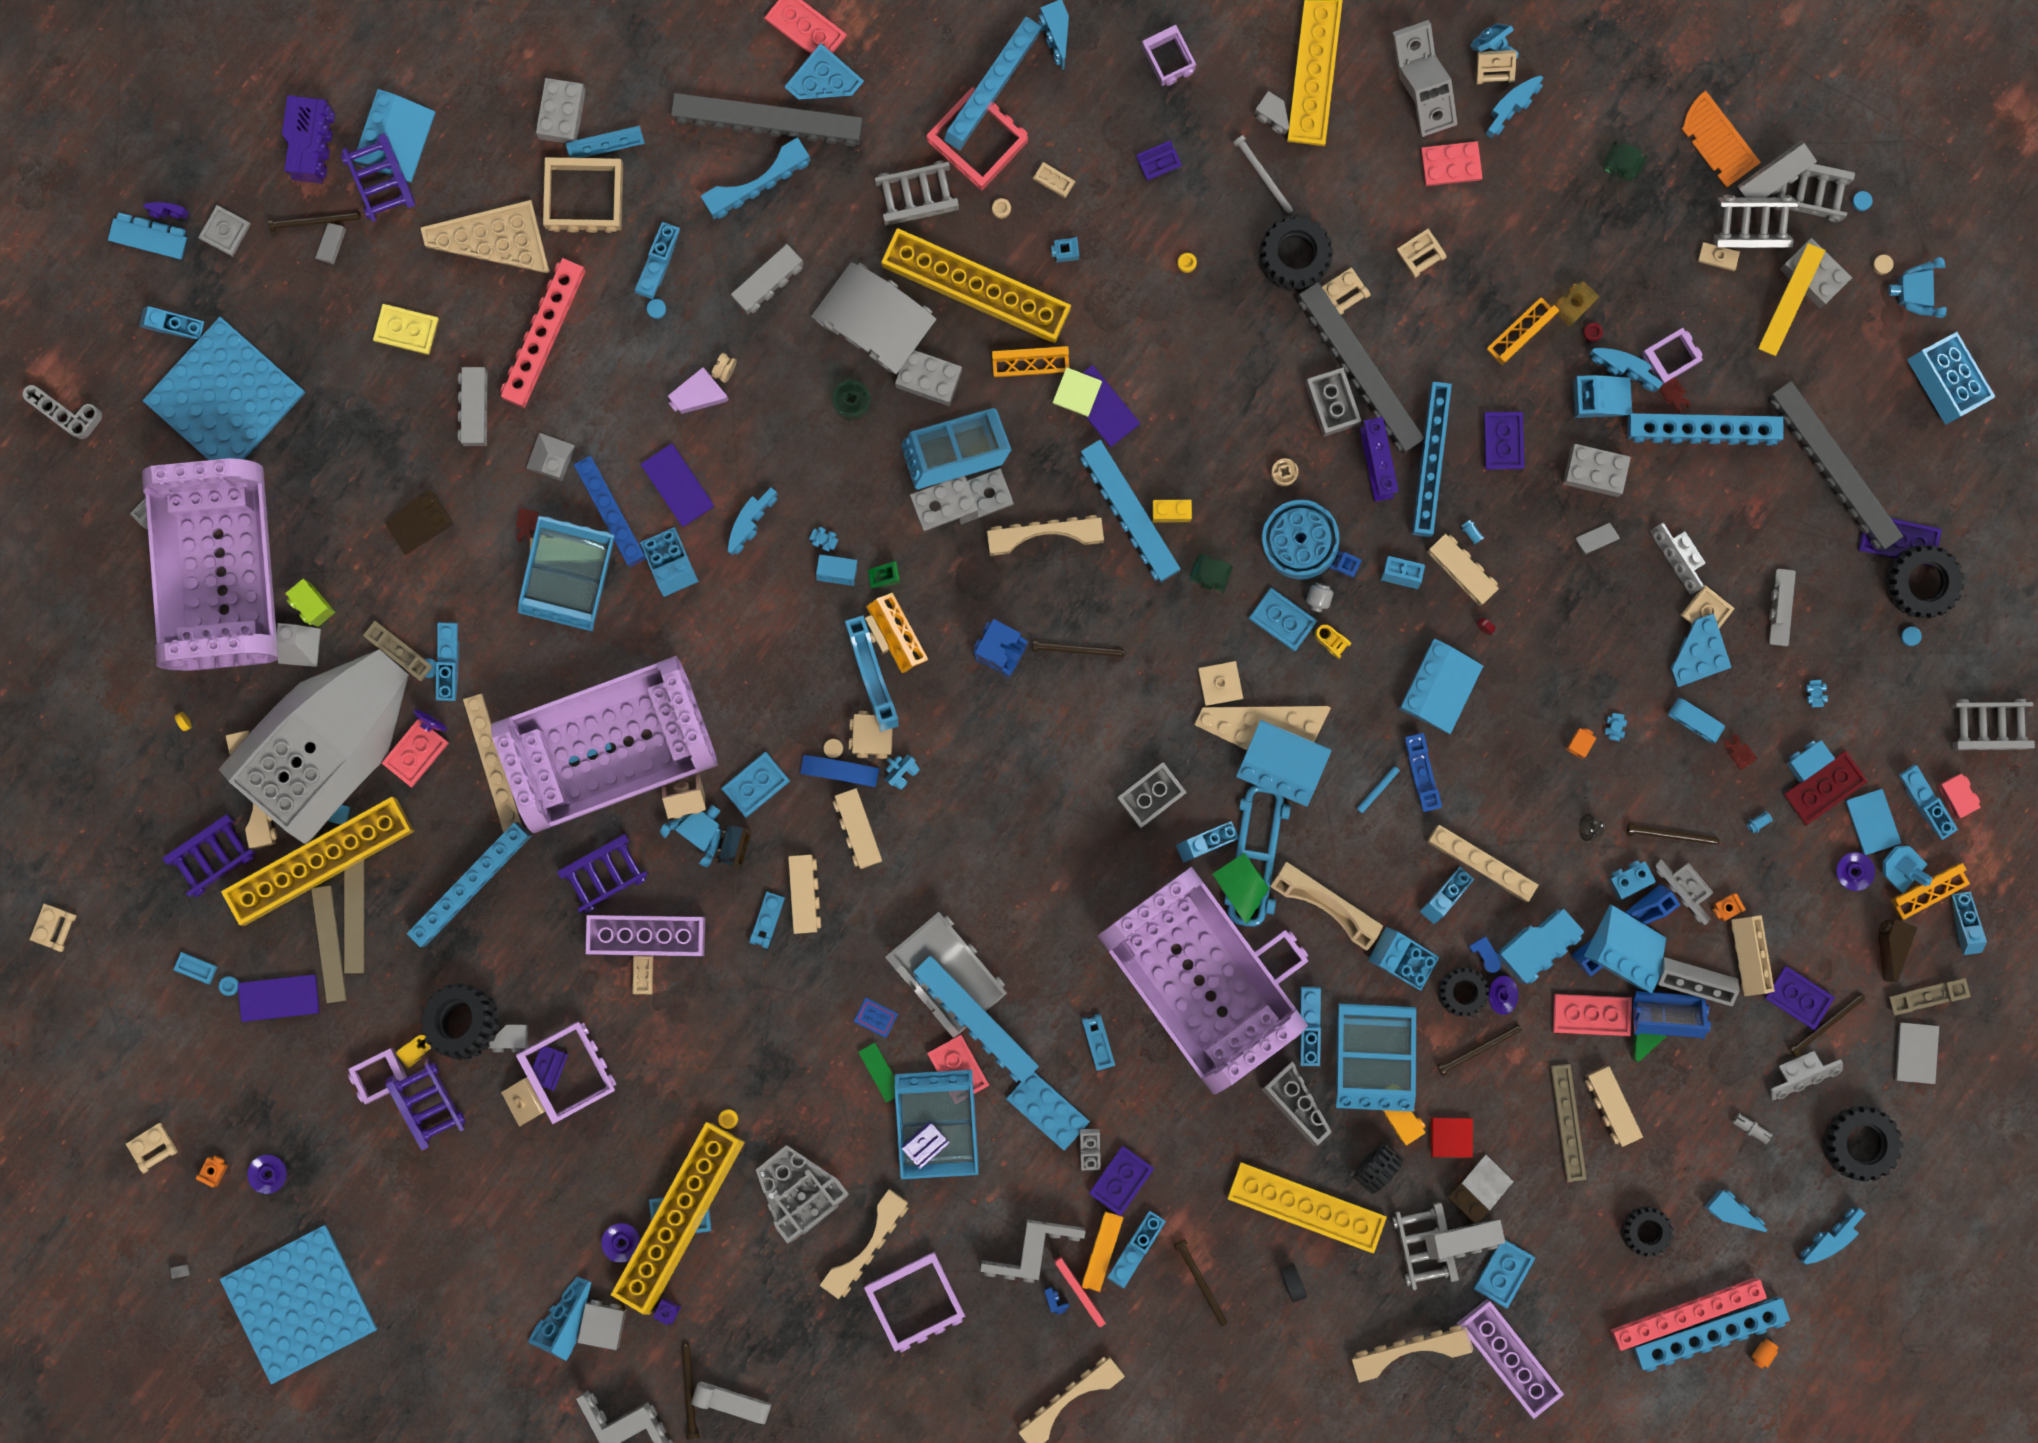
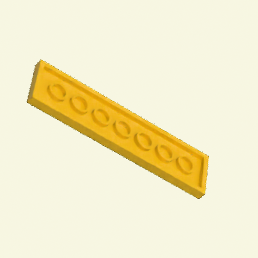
M1304 0L1287 142L1325 146L1343 0Z
M1242 1162L1239 1164L1227 1197L1228 1200L1373 1254L1387 1218L1384 1215Z

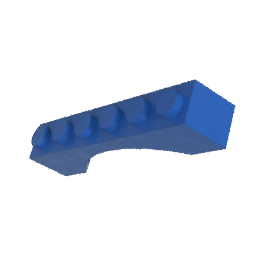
M589 456L574 464L607 528L614 535V541L627 565L631 568L646 560L643 550L620 511L594 459Z
M1660 884L1625 913L1646 925L1666 917L1679 907L1680 903L1671 890ZM1592 939L1571 955L1579 968L1590 977L1603 968L1584 957Z

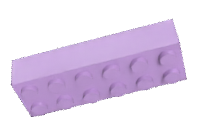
M587 915L586 954L704 956L705 917Z
M1488 1299L1484 1300L1457 1322V1325H1461V1328L1467 1327L1472 1344L1530 1417L1535 1419L1564 1395Z

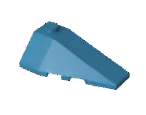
M576 1277L562 1294V1300L557 1306L553 1305L549 1309L551 1313L545 1320L541 1319L536 1325L528 1343L567 1361L577 1341L591 1282Z

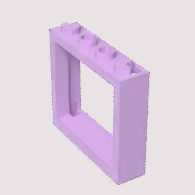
M579 1021L516 1054L552 1124L615 1091L613 1086L616 1085V1082L611 1074L607 1076L604 1070L607 1066L603 1058L598 1059L595 1053L598 1049L593 1040L589 1042L586 1036L589 1032L585 1024L580 1025ZM577 1030L606 1087L556 1113L526 1056Z
M935 1251L864 1287L894 1351L899 1350L903 1352L911 1348V1343L917 1341L919 1344L928 1339L927 1335L933 1332L937 1335L946 1330L945 1326L951 1323L955 1326L963 1322L962 1318L965 1317V1313ZM933 1263L957 1313L897 1342L874 1291Z

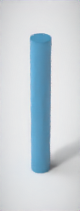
M1396 766L1388 772L1358 806L1357 810L1360 813H1363L1400 772Z

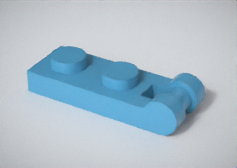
M766 892L749 943L754 945L757 943L762 945L763 948H769L785 901L784 897ZM760 930L767 932L765 938L759 936Z
M1095 1014V1017L1089 1019L1087 1017L1082 1018L1096 1070L1115 1066L1101 1014ZM1097 1024L1099 1030L1091 1032L1090 1026Z

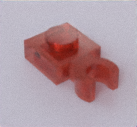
M1676 377L1659 388L1668 404L1674 401L1675 410L1678 413L1683 411L1680 408L1681 403L1685 404L1687 408L1691 406L1689 400L1682 397L1686 392Z
M519 508L516 527L520 528L521 531L517 534L518 542H521V537L526 535L528 537L527 543L530 544V538H532L530 531L536 530L539 517L538 511Z
M1734 734L1732 737L1735 739V743L1730 744L1726 740L1724 744L1727 748L1734 751L1729 755L1738 768L1742 770L1757 760V757L1747 743L1741 746L1739 736Z

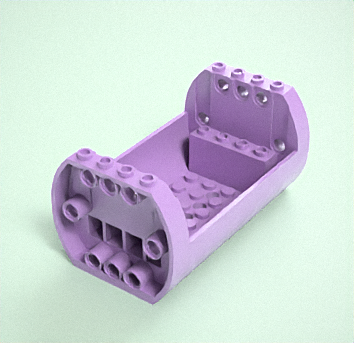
M228 458L155 465L145 468L142 471L143 493L146 496L157 640L155 645L156 666L168 670L194 671L266 664L278 660L263 466L253 461ZM218 529H222L224 533L221 539H215L214 533ZM219 548L225 550V555L222 558H217L215 555ZM220 567L226 568V575L223 577H218L217 570ZM221 586L228 588L225 596H220L218 593ZM223 605L229 606V612L226 615L220 613V608Z
M677 656L491 724L492 739L518 811L532 833L540 832L718 766L716 754L694 693ZM646 729L652 732V737L649 740L642 738V732ZM627 736H632L634 739V744L630 747L624 745V739ZM607 743H614L616 745L614 753L606 752L605 746ZM591 749H595L598 752V757L595 760H590L587 757V753ZM572 756H577L580 759V763L576 767H572L569 764Z
M1192 867L1097 935L1213 1095L1233 1085L1294 1040L1308 1027V1024ZM1173 944H1179L1182 947L1179 955H1174L1171 952ZM1186 959H1190L1193 962V968L1189 971L1185 970L1182 966L1183 961ZM1202 975L1205 982L1202 986L1195 985V976ZM1209 990L1216 993V999L1212 1002L1207 1001L1205 998V994ZM1220 1006L1227 1008L1228 1013L1225 1017L1217 1015V1009Z

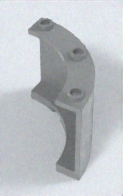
M852 262L811 316L825 329L837 335L840 333L857 348L860 349L861 347L865 351L871 352L869 356L894 374L898 373L936 321L928 307L924 305L921 307L897 289L898 285L893 281L888 280L887 282L869 271L862 263L857 265Z
M938 912L885 958L911 986L931 1011L935 1009L932 1013L950 1035L955 1038L967 1026L965 1024L961 1026L954 1019L956 1015L952 1011L948 1013L941 1006L943 1002L938 997L934 999L927 992L929 987L925 983L921 985L914 978L916 974L913 971L929 955L985 1011L1004 997L1007 992L1003 989L1005 984L999 977L994 978L976 957V949L971 944L967 946L951 927L954 923L947 915L943 917Z

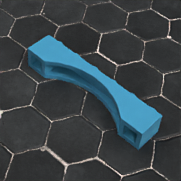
M797 137L781 147L774 164L758 179L737 187L716 186L701 195V199L713 219L717 217L718 219L723 218L728 214L727 211L732 208L737 209L741 207L745 200L756 198L760 195V191L765 188L770 189L774 187L780 179L785 180L789 178L793 171L797 169L802 170L809 165L808 162H810V156Z
M864 616L845 621L846 632L879 730L882 732L898 727V717L883 680Z

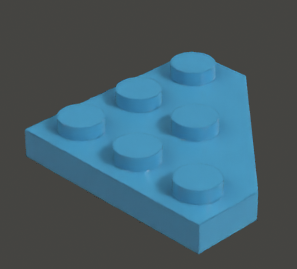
M820 43L785 85V88L799 100L852 96L864 80Z
M1713 613L1693 621L1692 628L1688 636L1685 637L1679 649V654L1670 668L1676 687L1732 668Z

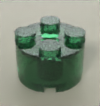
M1613 142L1603 162L1605 166L1604 171L1610 174L1615 172L1621 174L1623 180L1631 182L1632 179H1638L1647 160V155L1642 157L1640 150L1624 143L1621 146H1617V142Z
M848 379L836 386L832 395V403L836 413L846 421H857L869 412L871 397L868 388L863 383ZM852 397L855 399V403L849 402L848 398Z
M1198 554L1188 580L1197 584L1201 583V588L1211 591L1214 588V590L1224 593L1233 566L1223 560L1218 559L1217 561L1212 559V556Z

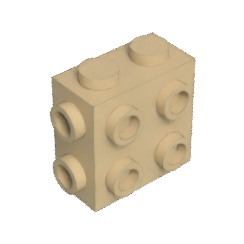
M858 711V714H854V719H850V730H853V738H849V749L852 750V753L857 754V758H868V755H876L878 759H887V755L892 756L893 728L880 732L875 716L870 715V712Z

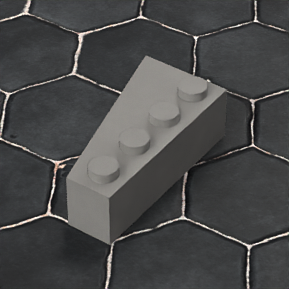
M1293 1061L1288 1063L1261 1088L1313 1147L1318 1146L1332 1133L1320 1110H1318L1312 1095L1307 1090L1302 1077L1296 1070Z

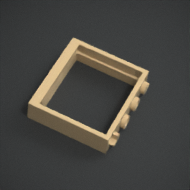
M545 157L543 225L545 229L559 232L560 229H565L568 232L586 230L589 233H596L598 230H605L607 233L621 230L622 160ZM552 170L615 171L614 220L550 219Z

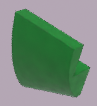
M1243 853L1213 873V876L1243 921L1248 924L1254 911L1259 907L1262 898L1268 892L1269 887L1260 872L1255 869L1247 854Z

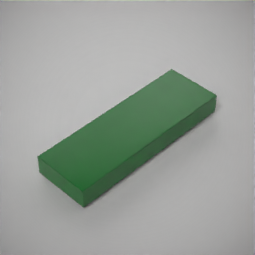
M873 1043L858 1053L887 1103L895 1098V1077L876 1043Z

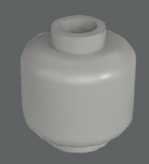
M1317 582L1315 585L1310 586L1306 602L1311 605L1312 610L1322 612V609L1330 607L1333 598L1331 586Z

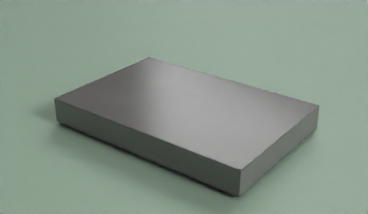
M1899 1023L1896 1081L1935 1084L1939 1026Z

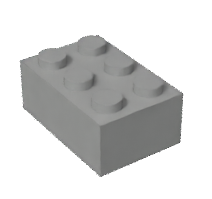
M545 78L536 130L539 139L560 143L572 142L578 139L586 92L583 84Z
M1812 238L1780 268L1790 280L1807 244L1810 243L1821 248ZM1825 251L1805 295L1815 305L1822 308L1852 277Z
M914 350L900 368L895 386L898 389L950 406L962 373V367Z
M1344 368L1306 380L1305 385L1323 437L1360 425L1361 418Z
M1574 444L1570 449L1563 484L1619 497L1623 494L1631 457Z
M1162 762L1117 797V800L1141 829L1187 792Z

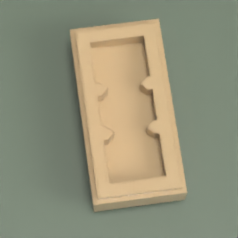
M1042 162L1033 177V180L1064 198L1067 197L1075 184L1073 179Z
M1703 242L1698 262L1735 271L1740 252Z
M873 616L866 617L865 622L870 630L871 642H876L882 654L888 652L889 647Z
M633 956V994H653L654 956Z

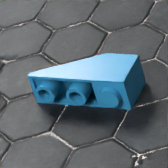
M147 306L142 310L139 327L199 340L204 321Z
M1232 821L1185 840L1177 844L1176 847L1184 863L1235 841L1239 837Z
M1459 867L1430 898L1420 912L1435 924L1444 917L1474 879L1463 868Z
M1971 892L1951 894L1957 936L1963 955L1982 953L1987 940Z
M1719 1189L1704 1206L1718 1220L1763 1232L1767 1231L1764 1227L1765 1223L1759 1217L1751 1216L1749 1214L1750 1209L1743 1203L1739 1205L1734 1200L1736 1197L1728 1190L1723 1191Z

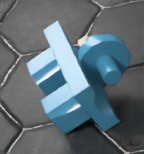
M908 754L903 759L900 756H897L894 760L888 758L887 761L890 765L885 770L889 774L884 780L891 786L894 785L900 790L903 789L907 781L901 776L906 771L911 776H914L920 770L915 763L916 760Z

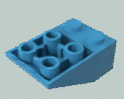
M1058 0L1040 8L1038 23L1042 26L1041 31L1046 32L1047 37L1045 39L1048 47L1053 48V58L1056 65H1060L1063 70L1065 69L1069 15L1062 0Z
M1593 375L1577 376L1573 380L1575 418L1629 416L1632 413L1630 378Z
M675 527L640 542L663 597L699 582Z
M1386 927L1368 961L1421 991L1439 957L1398 931Z

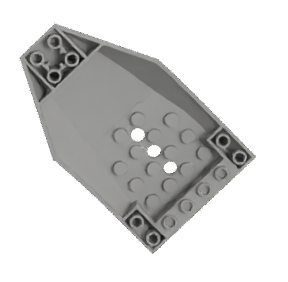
M379 649L300 682L251 731L223 763L219 771L228 782L286 832L304 844L309 843L345 800L388 756L409 674ZM308 742H313L316 746V750L313 753L305 751V745ZM295 757H299L302 760L299 768H295L292 765V760ZM285 771L289 774V780L282 783L279 775Z

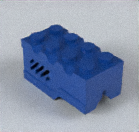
M993 619L991 623L987 622L983 630V639H978L973 648L975 661L992 668L1009 679L1025 651L1028 641L1021 637V633Z

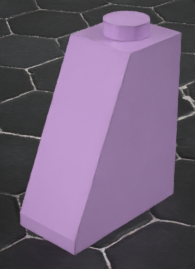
M701 368L668 395L670 399L668 404L675 412L679 410L681 414L721 404L729 400L727 395L704 368Z

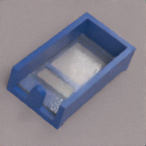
M1635 992L1632 1001L1634 1034L1697 1037L1704 1040L1707 1032H1710L1711 1023L1707 1021L1709 1005L1706 1004L1705 998L1692 995Z

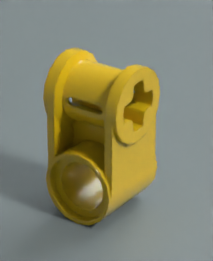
M1321 625L1314 632L1315 639L1338 659H1340V654L1345 648L1351 645L1348 639L1329 625ZM1321 629L1328 631L1327 639L1320 637L1319 632Z
M417 1036L395 1053L407 1068L415 1064L431 1049V1045L427 1043L423 1047L420 1046L421 1040H424L427 1036Z

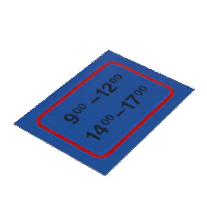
M865 998L854 1022L886 1038L898 1014Z

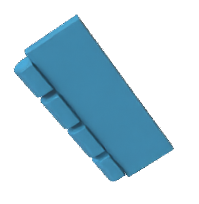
M120 212L117 215V219L113 218L108 241L182 260L187 241L185 229L171 226L168 233L169 225L153 221L150 228L151 220L135 217L132 223V215Z

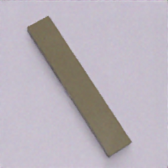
M365 859L344 870V973H365Z
M332 886L311 888L326 1002L347 1001Z
M1571 1064L1550 1066L1566 1182L1587 1180Z

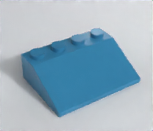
M378 89L357 150L377 143L376 140H379L378 135L386 132L406 181L412 183L436 112L395 94ZM378 150L354 159V162L358 166L366 168L384 161V158L387 157L384 150ZM385 168L377 171L391 177L394 176L392 169Z
M1958 332L1907 359L1945 425L1995 398L1994 393Z
M1433 639L1399 710L1451 734L1483 665L1453 647Z
M1260 720L1236 777L1307 807L1332 750Z
M1610 905L1584 957L1633 986L1652 993L1661 976L1666 937Z

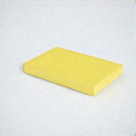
M382 304L373 341L429 355L439 318Z

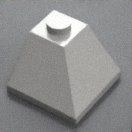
M539 433L526 469L563 481L575 445Z
M278 623V663L317 667L321 629Z

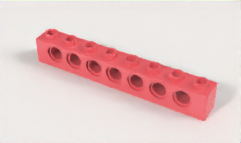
M563 258L561 263L558 262L554 269L556 274L553 280L550 279L547 284L546 290L548 292L540 300V310L538 314H534L531 321V330L526 332L523 339L525 342L523 348H519L516 354L517 361L509 369V379L501 387L500 393L503 400L525 409L586 272L584 267ZM564 277H568L569 283L566 285H561V279ZM555 295H562L559 302H553ZM547 312H554L552 319H545ZM540 329H546L544 336H537V332ZM531 347H539L537 353L530 354L529 351ZM525 363L531 364V368L528 371H522V366ZM516 381H523V386L521 388H514V384Z
M1752 1278L1610 1329V1333L1616 1349L1622 1351L1767 1299L1760 1279Z

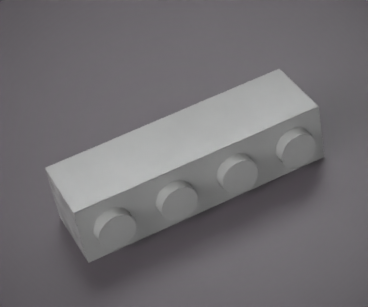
M1800 141L1743 181L1738 187L1746 198H1766L1770 194L1775 195L1782 190L1784 184L1787 182L1790 184L1798 179V175L1801 172L1811 170L1817 160L1805 143Z
M786 244L731 294L732 299L747 315L750 312L755 313L760 308V303L764 300L768 301L775 294L774 291L778 287L782 288L788 283L790 276L793 274L797 275L803 269V260Z
M462 367V373H459L458 376L459 384H462L461 392L458 393V401L461 403V411H458V421L461 422V429H458V440L461 441L463 446H487L488 371L485 367Z
M1663 958L1658 985L1733 1007L1739 993L1737 978L1669 958Z
M1488 1220L1425 1236L1429 1259H1437V1262L1448 1261L1450 1256H1454V1258L1465 1257L1466 1252L1471 1254L1481 1253L1482 1248H1487V1250L1497 1249L1499 1244L1505 1243L1501 1220Z

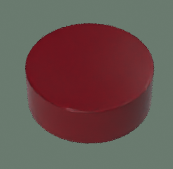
M1595 322L1589 323L1583 330V336L1588 342H1597L1603 335L1601 325Z
M1480 618L1476 623L1478 628L1487 635H1492L1496 630L1495 626L1486 618Z

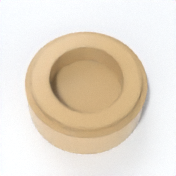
M997 199L992 205V212L997 218H1006L1011 212V205L1006 199Z
M1880 255L1873 261V269L1880 275L1887 274L1893 268V260L1888 255Z
M830 739L824 745V752L829 758H838L843 753V745L837 739Z

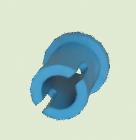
M1468 520L1461 526L1463 528L1462 531L1466 532L1475 545L1484 537L1475 527V522Z
M1765 811L1755 819H1750L1747 827L1751 833H1758L1759 829L1772 822L1773 819Z

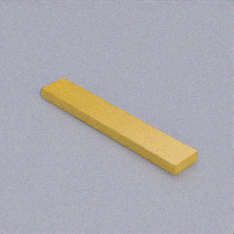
M1810 243L1807 244L1758 349L1774 356L1777 355L1826 250Z

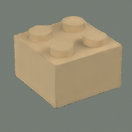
M699 773L662 786V799L668 819H677L686 814H698L706 810L705 793Z

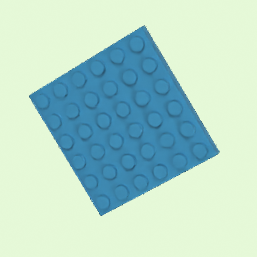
M219 317L145 397L143 402L208 460L228 458L244 460L306 392L226 321Z
M327 1225L220 1279L271 1384L378 1330Z

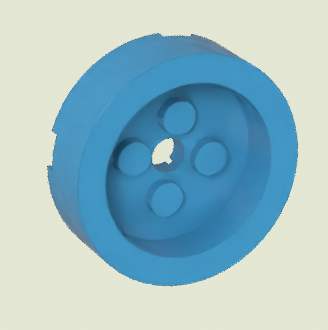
M1308 500L1290 501L1276 508L1266 521L1262 533L1263 550L1270 565L1280 574L1293 579L1313 578L1327 570L1336 558L1339 549L1338 526L1331 513L1317 503ZM1299 533L1306 536V540L1302 544L1295 540L1296 535Z

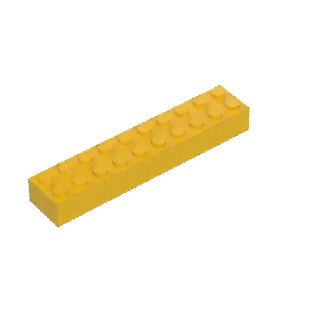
M898 228L881 262L882 268L1054 344L1071 310L1070 304Z
M390 797L221 892L238 924L246 926L415 831L397 798Z
M705 1123L611 1296L642 1314H651L743 1147L744 1141L713 1123Z

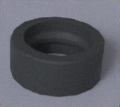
M1292 1263L1280 1268L1281 1276L1292 1302L1295 1303L1307 1298L1295 1264Z

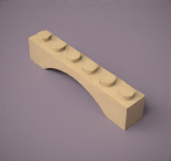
M1097 515L1086 516L1085 520H1078L1077 517L1066 519L1067 522L1050 520L1047 521L1048 524L1040 525V522L1029 523V526L1021 527V524L1010 525V528L1002 529V526L991 527V530L987 531L990 556L1009 554L1022 542L1045 534L1067 536L1084 545L1103 543L1102 520L1097 518Z
M251 731L226 735L230 755ZM254 803L250 821L245 829L249 848L256 849L276 844L275 839L278 836L276 829L272 826L273 819Z
M1437 825L1427 840L1428 844L1483 874L1524 902L1530 901L1538 887V884L1441 825Z
M1288 862L1284 864L1270 886L1285 897L1307 901L1326 911L1343 927L1351 941L1367 951L1375 942L1383 925Z
M889 1188L877 1205V1224L869 1244L851 1261L833 1267L820 1286L837 1299L841 1295L845 1297L851 1289L849 1286L851 1281H857L863 1273L860 1270L864 1263L868 1266L874 1255H872L874 1249H880L886 1241L883 1238L887 1232L891 1234L896 1227L895 1220L897 1217H903L909 1209L906 1207L908 1202Z
M1461 1325L1450 1327V1331L1447 1332L1438 1330L1430 1333L1431 1336L1425 1338L1423 1335L1413 1337L1410 1342L1405 1343L1404 1340L1394 1342V1346L1386 1348V1345L1374 1348L1375 1351L1369 1353L1367 1350L1357 1352L1352 1362L1358 1381L1363 1382L1378 1378L1383 1369L1392 1361L1410 1352L1434 1351L1452 1358L1472 1353L1473 1346L1467 1327L1461 1328Z
M1110 1356L1099 1359L1092 1371L1090 1369L1086 1370L1080 1375L1081 1380L1077 1383L1071 1382L1065 1388V1393L1061 1396L1059 1394L1055 1395L1050 1400L1051 1404L1046 1408L1042 1406L1034 1413L1036 1416L1032 1420L1026 1419L1019 1425L1021 1429L1018 1432L1026 1443L1046 1442L1049 1439L1050 1430L1055 1418L1068 1402L1088 1391L1110 1389L1125 1377Z

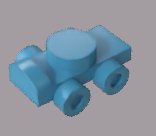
M819 527L818 530L814 529L809 540H812L811 544L816 547L820 544L823 546L822 549L827 552L830 549L834 550L838 539L835 538L836 534L829 531L827 535L825 534L826 529Z
M1821 680L1809 681V685H1806V692H1809L1807 703L1811 704V708L1824 707L1823 703L1828 702V696L1822 693V691L1827 690L1826 683L1822 684Z
M1612 713V717H1607L1606 723L1610 724V728H1605L1604 735H1608L1609 740L1620 741V738H1624L1625 731H1622V729L1626 727L1627 720L1624 719L1622 714Z

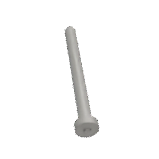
M1242 135L1233 142L1235 147H1240L1286 213L1290 214L1293 211L1292 207L1245 143V136Z

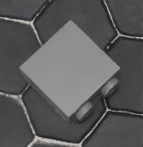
M599 1300L587 1302L585 1304L578 1343L617 1350L620 1344L626 1309H623L622 1305L610 1303V1306L602 1305L603 1302Z

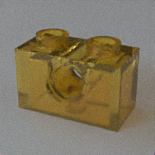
M1584 281L1579 285L1575 283L1569 289L1571 294L1567 298L1562 296L1555 304L1559 309L1557 315L1569 327L1600 297ZM1571 299H1577L1580 305L1578 307L1573 306Z

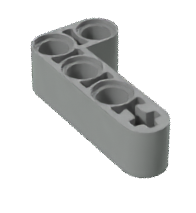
M34 385L27 386L23 390V397L27 402L78 439L87 438L102 419L101 411L91 404L84 405L74 415ZM35 393L41 399L39 401L36 400L32 394ZM52 403V408L46 411L47 404ZM94 410V416L88 418L89 411ZM67 414V420L61 422L62 415ZM82 425V431L76 434V428Z
M698 1382L691 1402L692 1405L703 1409L713 1408L760 1424H766L771 1404L704 1382Z

